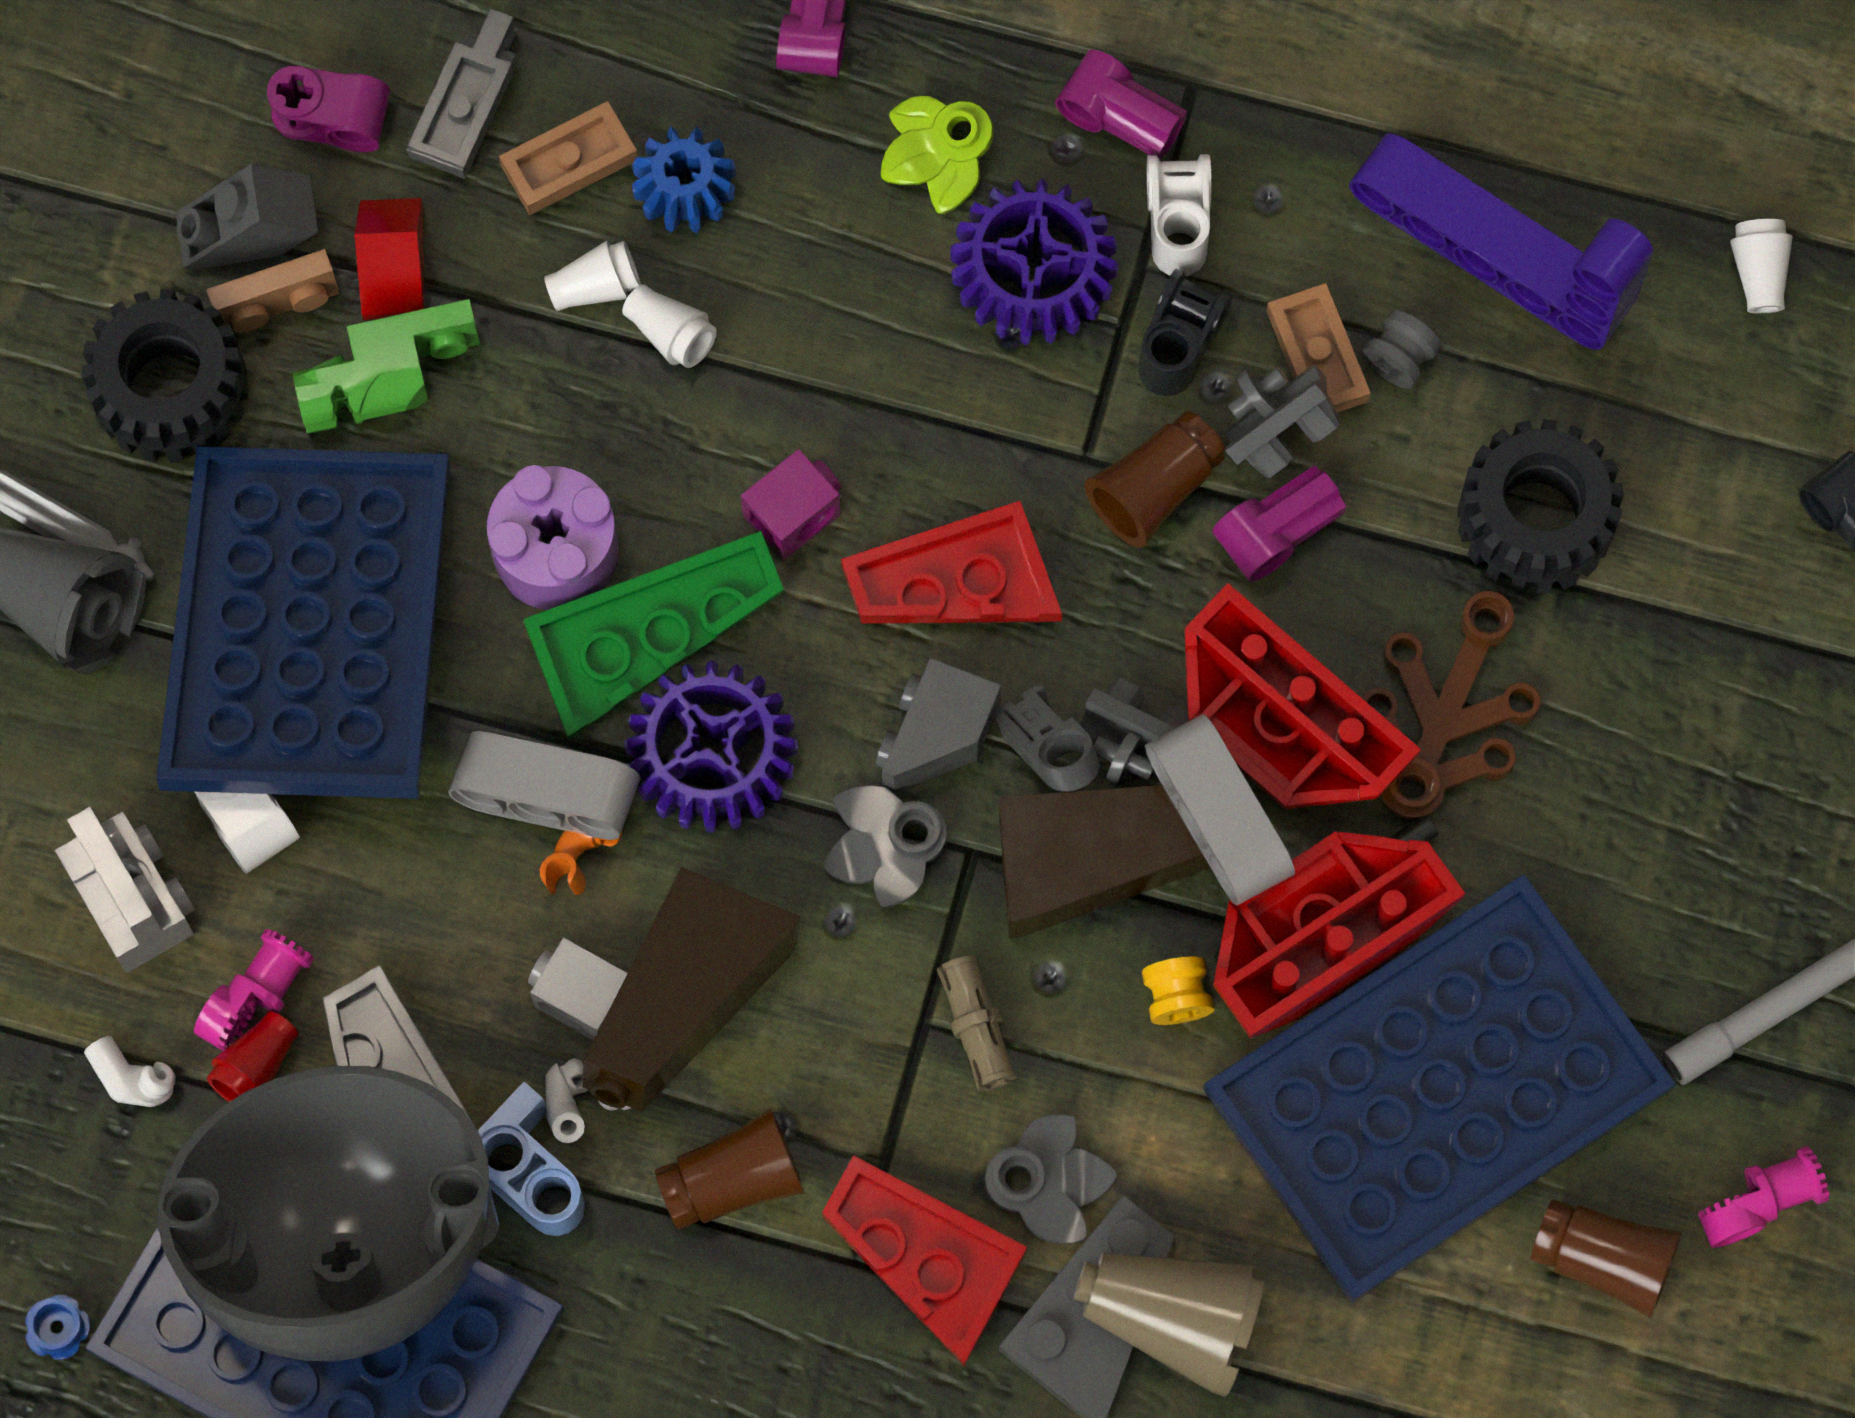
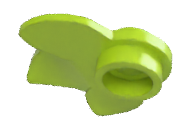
M931 96L911 97L889 112L891 122L902 135L893 140L885 151L881 166V178L887 183L897 185H920L927 182L931 202L937 213L942 215L960 206L978 186L980 180L979 158L988 151L994 137L993 123L988 113L981 106L973 102L958 101L945 105ZM962 121L970 122V134L963 140H954L952 138L954 126Z

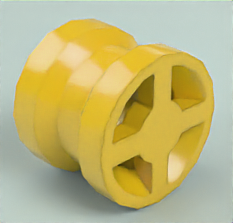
M1196 956L1172 958L1151 964L1142 970L1143 983L1152 990L1154 1002L1149 1008V1014L1153 1024L1173 1025L1186 1023L1206 1017L1214 1012L1213 997L1205 992L1203 979L1207 974L1204 958Z

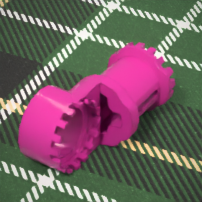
M266 928L260 937L264 944L244 975L236 974L229 986L223 984L215 990L198 1016L194 1027V1034L223 1051L230 1046L228 1045L229 1043L232 1044L236 1041L233 1039L235 1035L240 1038L244 1034L242 1030L248 1028V1021L252 1020L253 1013L258 1006L280 1014L285 1006L282 997L300 969L309 968L315 959L309 952L303 950L301 946H296L293 949L296 944L294 941L291 940L286 945L285 943L288 940L286 936Z
M1809 1146L1797 1149L1796 1157L1761 1169L1758 1165H1753L1745 1168L1744 1174L1749 1193L1741 1194L1742 1197L1739 1194L1735 1195L1734 1200L1731 1201L1730 1198L1724 1199L1726 1206L1722 1208L1719 1202L1715 1203V1211H1712L1711 1207L1708 1206L1705 1208L1706 1213L1704 1210L1698 1213L1711 1248L1723 1247L1762 1231L1766 1228V1223L1777 1220L1778 1212L1810 1200H1813L1816 1204L1829 1201L1830 1195L1826 1188L1828 1186L1823 1180L1826 1178L1825 1174H1817V1170H1820L1822 1166L1820 1162L1817 1163V1156L1813 1154Z

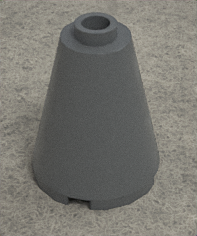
M0 527V610L61 665L78 674L94 673L107 665L117 655L116 652L108 648L114 642L118 633L130 637L138 622L144 604L146 579L143 572L134 568L133 564L138 562L123 553Z

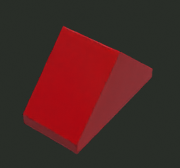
M422 198L360 200L354 237L363 320H377L425 309Z

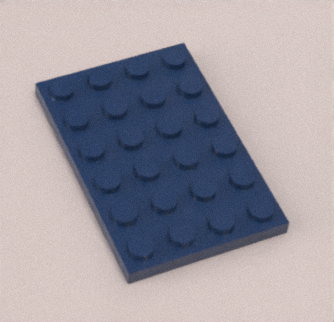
M197 446L156 777L160 791L419 799L450 474L448 454Z
M1523 874L1204 1083L1203 1090L1353 1304L1672 1091L1676 1083L1530 881Z
M157 1227L85 1349L97 1358L206 1418H504L562 1316L564 1307L560 1303L477 1259L466 1281L453 1299L423 1328L389 1348L356 1359L333 1362L304 1361L277 1356L246 1345L201 1311L186 1294L164 1254Z

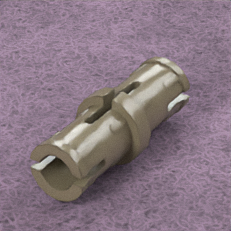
M963 956L942 964V967L937 968V973L941 979L944 991H946L954 1017L951 1029L954 1038L961 1039L972 1068L971 1071L977 1091H989L1011 1083V1080L1017 1079V1075L1007 1054L999 1028L1003 1023L999 1008L992 1007L976 956Z

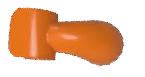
M564 831L556 843L554 853L542 862L539 869L540 877L550 894L554 895L556 893L557 881L566 874H568V883L575 895L582 894L586 888V878L576 863L577 858L583 852L598 848L600 845L614 846L618 844L622 837V831L620 837L614 840Z

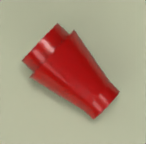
M268 1011L260 1022L212 1059L213 1069L207 1076L208 1083L221 1097L231 1102L244 1092L273 1080L291 1044L299 1036L297 1029L280 1014Z

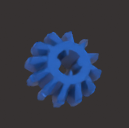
M671 126L667 131L668 143L664 145L655 139L648 138V141L645 143L648 157L635 158L632 165L633 174L639 179L632 184L633 196L637 201H645L643 211L644 216L649 221L664 215L665 228L672 233L678 227L680 220H688L689 228L697 234L701 229L700 217L702 215L719 222L720 218L723 217V209L720 203L732 202L736 194L735 185L730 180L736 176L735 163L731 159L723 158L725 154L724 144L719 138L703 144V131L696 126L690 132L688 139H680L677 129ZM688 175L691 183L680 185L677 177Z

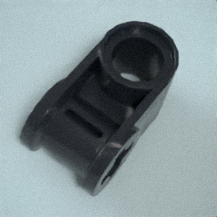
M1174 269L1163 289L1154 317L1144 334L1138 371L1140 380L1148 390L1162 396L1177 395L1186 390L1192 382L1209 344L1213 343L1221 329L1233 298V292L1226 289L1220 293L1214 292L1186 280L1185 272ZM1163 351L1174 352L1183 361L1176 365H1165L1157 361L1154 355Z

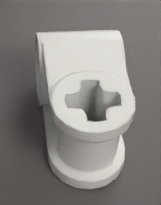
M1200 154L1197 161H1160L1157 155H1147V207L1151 213V242L1154 263L1161 271L1168 275H1171L1174 269H1179L1185 272V276H1190L1201 269L1206 261L1211 208L1210 155ZM1174 233H1185L1193 237L1195 241L1186 245H1178L1169 241L1167 237Z
M195 792L200 806L214 824V829L245 874H248L300 839L293 824L271 794Z

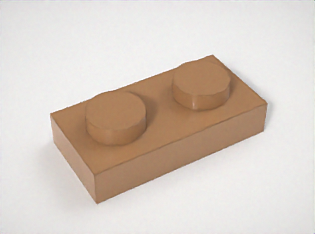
M606 101L500 155L499 160L503 171L530 216L632 164L635 158L638 157V154L609 101Z
M325 249L206 289L211 305L221 313L225 325L229 324L232 330L239 333L256 330L264 326L270 317L291 310L295 312L315 310L324 305L329 297L340 294Z
M1326 283L1268 302L1266 312L1293 379L1315 364L1326 377L1327 395L1337 412L1369 402L1371 392Z

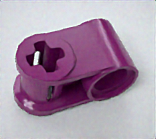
M287 66L278 70L271 77L267 86V98L271 106L272 122L276 130L284 137L292 140L333 145L352 152L366 153L373 152L379 148L391 89L382 80L364 74H341L305 68L303 66ZM297 80L302 81L303 86H298ZM296 98H304L299 101L298 108H290L294 106ZM291 120L296 121V126L291 124Z

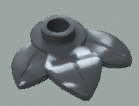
M883 786L854 787L837 794L833 799L834 805L841 818L851 830L846 832L833 846L824 864L825 871L836 879L848 884L874 882L876 898L882 907L897 905L909 900L923 885L926 863L934 860L942 852L946 844L947 828L943 816L936 808L924 802L910 801L903 803L892 791ZM911 826H920L927 832V837L920 844H910L903 838L904 831Z
M1048 1115L1030 1123L1022 1134L1017 1146L1005 1148L991 1159L985 1177L988 1194L999 1207L1007 1211L1019 1212L1026 1227L1034 1236L1056 1244H1075L1086 1239V1224L1079 1208L1086 1207L1101 1198L1117 1178L1116 1171L1100 1157L1085 1150L1073 1148L1076 1140L1077 1126L1075 1117L1071 1115ZM1021 1170L1028 1174L1031 1183L1026 1189L1015 1191L1006 1184V1176L1011 1171Z

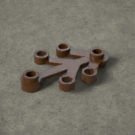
M1479 592L1467 601L1461 617V627L1466 638L1439 698H1437L1421 660L1423 655L1422 643L1415 635L1408 632H1399L1392 635L1385 645L1383 653L1384 663L1391 672L1400 676L1423 731L1417 745L1421 749L1420 754L1381 795L1386 807L1400 818L1416 820L1423 816L1428 817L1440 806L1445 790L1481 777L1492 781L1502 780L1512 772L1516 761V752L1514 747L1505 739H1488L1480 746L1478 752L1438 764L1448 742L1506 721L1514 725H1525L1530 723L1537 715L1541 703L1540 695L1532 685L1524 682L1510 685L1502 695L1463 708L1489 647L1502 643L1508 637L1514 622V610L1511 603L1497 592ZM1481 615L1491 616L1497 622L1498 628L1492 632H1483L1477 628L1475 619ZM1406 645L1413 650L1415 657L1409 662H1400L1394 658L1391 650L1395 646ZM1375 687L1365 692L1362 699L1367 703L1373 700H1381L1388 705L1390 713L1384 718L1402 732L1396 720L1398 711L1396 696L1390 690L1382 687ZM1515 695H1523L1530 700L1532 708L1527 712H1516L1511 708L1509 699ZM1492 750L1500 751L1506 756L1507 764L1502 768L1490 767L1486 763L1484 755ZM1406 781H1416L1422 786L1424 794L1417 799H1410L1403 795L1400 786Z

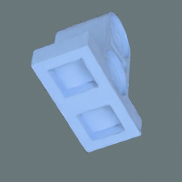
M523 1082L478 1130L488 1162L493 1150L501 1145H515L523 1151L521 1161L512 1170L497 1171L488 1165L489 1185L497 1195L538 1231L551 1236L568 1234L579 1225L584 1216L585 1203L579 1182L572 1172L528 1134L546 1115V1105L544 1099L527 1083ZM560 1187L567 1190L571 1194V1200L567 1208L562 1212L549 1215L542 1213L536 1208L538 1197L546 1189Z

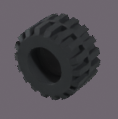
M166 289L160 290V299L150 300L148 292L145 291L134 294L137 303L128 308L125 307L122 301L112 306L110 310L114 318L110 322L99 318L92 329L97 342L88 340L85 342L83 355L87 364L81 366L82 379L87 388L86 393L104 431L110 439L116 437L120 448L130 454L139 448L143 459L157 462L160 453H167L170 463L183 462V452L194 449L196 453L197 446L208 447L206 442L212 438H215L221 444L231 435L226 423L229 420L239 424L244 413L240 400H248L249 386L245 377L248 373L230 325H225L221 313L212 305L204 310L201 299L189 293L186 294L183 301H178L175 290ZM167 354H180L193 358L200 363L199 371L194 381L183 392L173 397L150 399L132 391L133 381L139 370L156 357Z
M1544 419L1541 429L1534 430L1530 420L1518 422L1511 436L1504 428L1492 436L1490 446L1482 445L1475 454L1472 467L1469 466L1458 503L1457 517L1462 518L1458 529L1462 542H1471L1468 556L1475 565L1485 560L1489 564L1486 576L1496 583L1501 575L1507 576L1512 579L1509 589L1523 592L1525 583L1535 584L1536 594L1550 593L1552 585L1556 581L1560 583L1564 590L1576 585L1580 573L1588 577L1597 568L1600 558L1605 557L1623 510L1620 508L1624 497L1623 483H1615L1619 470L1613 458L1602 462L1601 456L1605 447L1595 438L1588 445L1581 441L1583 430L1573 425H1570L1568 433L1557 431L1556 420ZM1521 484H1546L1560 491L1569 500L1576 519L1571 524L1558 530H1534L1521 524L1513 517L1506 506L1504 495L1512 488Z

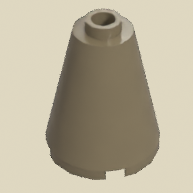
M1102 1252L1097 1264L1085 1261L1076 1287L1074 1300L1085 1303L1082 1316L1211 1393L1226 1397L1239 1371L1238 1368L1231 1366L1232 1359H1238L1242 1348L1247 1349L1263 1293L1265 1281L1261 1279L1265 1274V1269L1244 1264Z

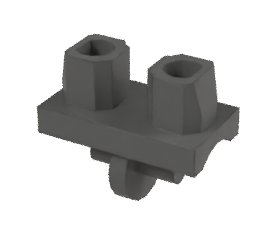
M1315 364L1291 382H1289L1287 376L1279 367L1262 379L1255 371L1248 367L1240 372L1236 378L1244 393L1228 404L1233 415L1240 420L1226 430L1230 444L1225 447V451L1237 465L1246 459L1266 478H1271L1293 459V450L1281 437L1280 433L1294 422L1299 425L1313 443L1321 441L1337 429L1340 425L1339 414L1327 395L1325 375Z
M1121 677L1116 678L1103 692L1096 688L1093 689L1086 701L1085 712L1080 726L1090 735L1097 756L1112 762L1106 780L1117 786L1122 782L1127 771L1148 781L1152 775L1157 777L1147 756L1145 745L1188 722V710L1178 705L1168 706L1160 720L1141 711L1140 708L1145 694L1139 686Z

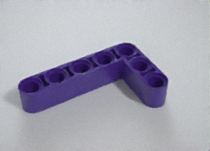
M1392 133L1383 136L1349 183V188L1353 195L1371 211L1567 337L1593 350H1600L1604 347L1638 299L1654 253L1652 244L1642 232L1618 219H1608L1586 250L1582 252L1415 144Z

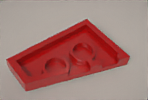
M1021 501L841 559V568L861 624L1062 622L1060 606Z
M854 1155L822 1211V1217L965 1367L1024 1259L1027 1247Z

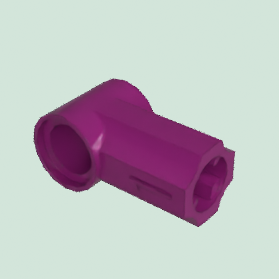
M792 0L790 13L783 15L776 57L777 69L837 78L844 51L846 24L843 22L847 0Z
M1088 50L1055 100V105L1059 112L1076 126L1094 133L1104 129L1148 155H1157L1159 160L1165 154L1167 155L1175 143L1187 117L1186 110L1135 82L1128 68L1120 61L1098 50Z
M1314 465L1260 502L1257 498H1252L1236 506L1217 522L1212 529V533L1247 580L1252 583L1271 574L1288 560L1295 550L1294 547L1345 514L1346 505L1331 478L1326 472H1322Z

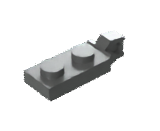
M490 9L477 39L465 35L461 44L455 42L407 145L406 150L409 158L458 177L466 178L514 74L517 54L510 52L509 49L516 35L517 28H514V18L512 16Z

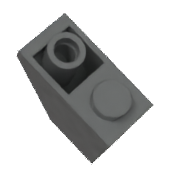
M249 164L176 211L177 235L180 240L183 267L189 270L278 257L318 233L310 176L256 164Z
M932 658L929 659L922 676L912 673L899 705V709L907 712L898 733L891 730L887 731L876 757L875 766L883 768L882 786L896 794L977 761L995 719L994 713L1001 704V685Z

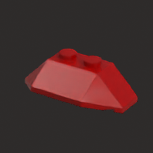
M1229 583L1185 627L1188 722L1202 714L1207 716L1219 733L1240 771L1283 809L1378 799L1420 754L1421 749Z
M1335 831L1292 859L1295 875L1237 906L1231 900L1228 902L1213 986L1250 1039L1302 1018L1406 949L1465 897L1466 893L1428 841L1410 839L1409 841H1403L1382 836Z

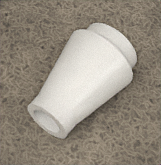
M1755 219L1736 224V238L1732 239L1730 244L1745 292L1747 311L1749 313H1772L1784 310V294L1793 239L1792 235L1786 234L1785 221L1780 219Z
M606 240L559 271L544 276L550 299L556 311L568 307L627 299L629 296L628 292L641 285L634 260L625 241L610 245L609 241Z
M646 285L636 287L629 294L623 305V315L641 330L671 365L680 363L686 368L697 365L707 355L715 341L716 328L709 323L707 313L659 294Z

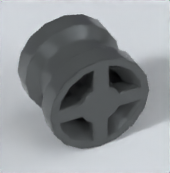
M1394 310L1384 320V332L1379 338L1369 340L1362 350V355L1366 363L1379 376L1398 387L1409 389L1420 378L1419 367L1424 361L1434 359L1441 350L1442 345L1437 335L1425 323L1404 311Z

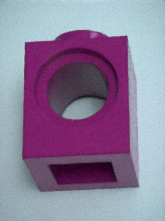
M798 449L740 495L742 514L756 532H762L765 542L784 561L841 515L840 494L838 491L842 487L837 477L824 462L818 459L812 464Z

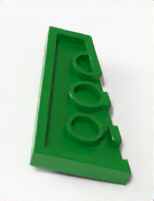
M759 531L524 618V626L567 739L570 740L655 682L662 675H665L782 595L784 588L763 534Z

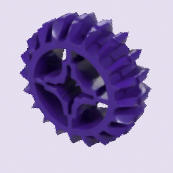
M1017 178L1012 184V196L1008 198L994 187L989 192L990 207L974 202L969 212L972 222L960 221L956 228V237L960 240V243L951 246L950 260L958 265L951 271L952 283L957 287H964L960 292V303L964 308L978 306L975 312V321L979 326L985 325L995 318L997 319L996 334L1000 339L1006 337L1012 327L1020 329V341L1025 346L1031 342L1033 331L1043 330L1045 340L1052 344L1056 340L1057 326L1062 325L1067 332L1075 336L1080 330L1079 316L1094 321L1099 315V305L1096 301H1108L1111 298L1112 285L1108 280L1116 278L1118 272V262L1110 258L1117 250L1116 239L1113 236L1104 235L1108 231V220L1105 215L1090 217L1093 202L1089 199V196L1074 204L1071 203L1072 189L1068 184L1060 188L1057 195L1048 194V183L1042 178L1036 184V192H1025V186ZM1027 225L1026 229L1016 237H999L1012 228ZM1047 226L1067 235L1080 251H1072V245L1063 244L1053 239L1048 232ZM999 237L998 243H993ZM1035 242H1039L1038 257H1041V266L1036 267L1035 279L1031 282L1029 281L1030 266H1027V257L1032 256L1033 245ZM987 271L996 272L997 278L1012 281L1020 290L1021 297L1014 296L1000 288ZM1070 280H1076L1064 292L1041 299L1046 289L1054 285H1069Z
M711 659L705 667L707 676L695 678L694 669L689 664L681 667L683 679L681 684L676 685L670 677L662 675L658 679L659 688L663 695L662 698L653 693L643 692L640 702L648 714L637 713L630 715L628 720L629 728L638 735L625 739L624 747L626 754L637 757L628 766L639 774L640 780L645 779L638 788L639 796L643 801L652 800L660 796L656 811L661 818L671 815L679 807L681 808L679 811L680 827L689 829L696 815H701L704 819L705 831L713 833L717 828V816L728 815L729 825L732 829H738L742 826L741 809L747 808L751 815L756 818H761L765 814L760 795L775 801H779L782 798L783 789L775 779L786 780L793 778L794 765L785 758L798 753V741L790 736H786L795 728L793 715L778 714L784 706L783 696L779 692L763 696L766 689L765 678L757 675L746 685H743V667L738 664L733 665L729 670L727 678L719 677L718 664ZM722 704L736 709L723 716H712L706 714L699 706ZM678 718L683 725V732L687 738L679 748L674 750L675 758L663 765L659 758L660 743L666 729ZM759 728L765 740L763 752L757 765L745 776L740 768V761L736 754L742 746L748 743V735ZM698 731L704 739L708 738L714 745L722 742L725 762L719 754L715 755L709 748L701 751ZM699 777H712L717 779L725 788L703 790L681 783V781L684 780L689 784Z

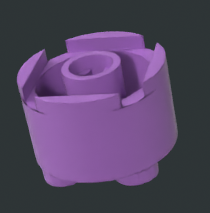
M527 466L518 471L515 477L499 491L491 505L487 519V536L493 561L503 583L518 600L538 609L549 610L603 590L611 580L619 555L613 511L606 493L586 475L576 470L559 466ZM554 533L564 534V538L554 536L550 544L543 543L542 541L544 537H551Z

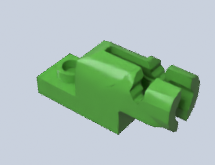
M470 299L347 326L354 359L344 360V356L339 355L308 369L292 372L299 408L307 434L338 428L337 418L340 414V409L343 407L349 409L355 423L361 424L368 419L416 409L429 401L419 358L430 355L436 359L453 358L466 352L468 347L480 344Z

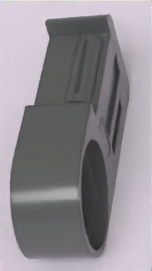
M1033 686L1021 694L1023 701L1016 705L1008 701L996 709L994 715L1004 740L1050 788L1063 792L1074 791L1088 785L1097 776L1100 762L1090 735L1073 717L1063 721L1051 709L1044 687ZM1071 752L1083 754L1077 762L1064 767L1053 766L1054 761L1064 754Z

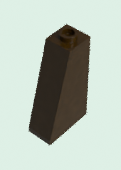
M1163 785L999 797V825L1009 938L1024 937L1211 868Z
M681 867L584 1059L582 1087L590 1090V1093L605 1105L614 1108L628 1106L643 1112L791 956L797 944L800 916Z

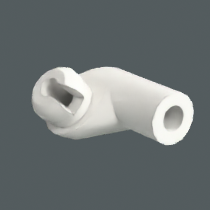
M106 1036L95 1041L84 1051L85 1056L114 1101L155 1107L170 1099L176 1077L173 1070L167 1064L158 1061L155 1062L153 1067L128 1064L112 1036Z
M576 1058L568 1060L560 1067L555 1063L545 1075L546 1119L553 1135L563 1143H571L578 1140L584 1133L585 1128L583 1118L573 1098L576 1094L588 1091V1089L582 1087L584 1066L581 1060Z

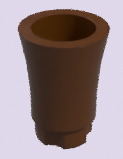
M1185 412L1172 424L1162 426L1149 439L1122 459L1088 478L1084 483L1085 493L1097 515L1114 534L1133 547L1143 548L1171 513L1194 490L1211 476L1212 469L1225 459L1223 454L1225 446L1216 431L1207 425L1199 415L1193 412Z
M771 1108L740 1128L702 1147L677 1156L678 1163L674 1162L654 1170L662 1197L678 1230L690 1226L700 1219L704 1224L729 1213L767 1201L805 1194L795 1162Z
M1552 1199L1539 1228L1530 1259L1547 1266H1555L1554 1273L1586 1284L1618 1299L1651 1319L1671 1269L1682 1232L1628 1221L1580 1204L1575 1209L1564 1202Z

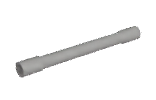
M1855 938L1721 1021L1706 1025L1662 1053L1663 1058L1674 1078L1681 1085L1689 1083L1731 1057L1734 1051L1855 977Z

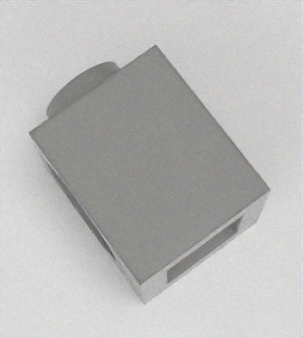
M563 937L554 953L545 950L541 954L530 973L528 984L533 986L530 994L536 1009L594 1041L628 973Z

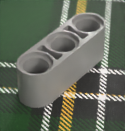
M1202 714L1145 745L1147 756L1157 777L1223 890L1236 906L1295 875V869L1287 849L1219 733L1207 716Z
M475 731L468 737L448 793L456 802L479 812L576 832L595 838L614 840L620 837L640 781V776L629 766L609 758L494 733Z

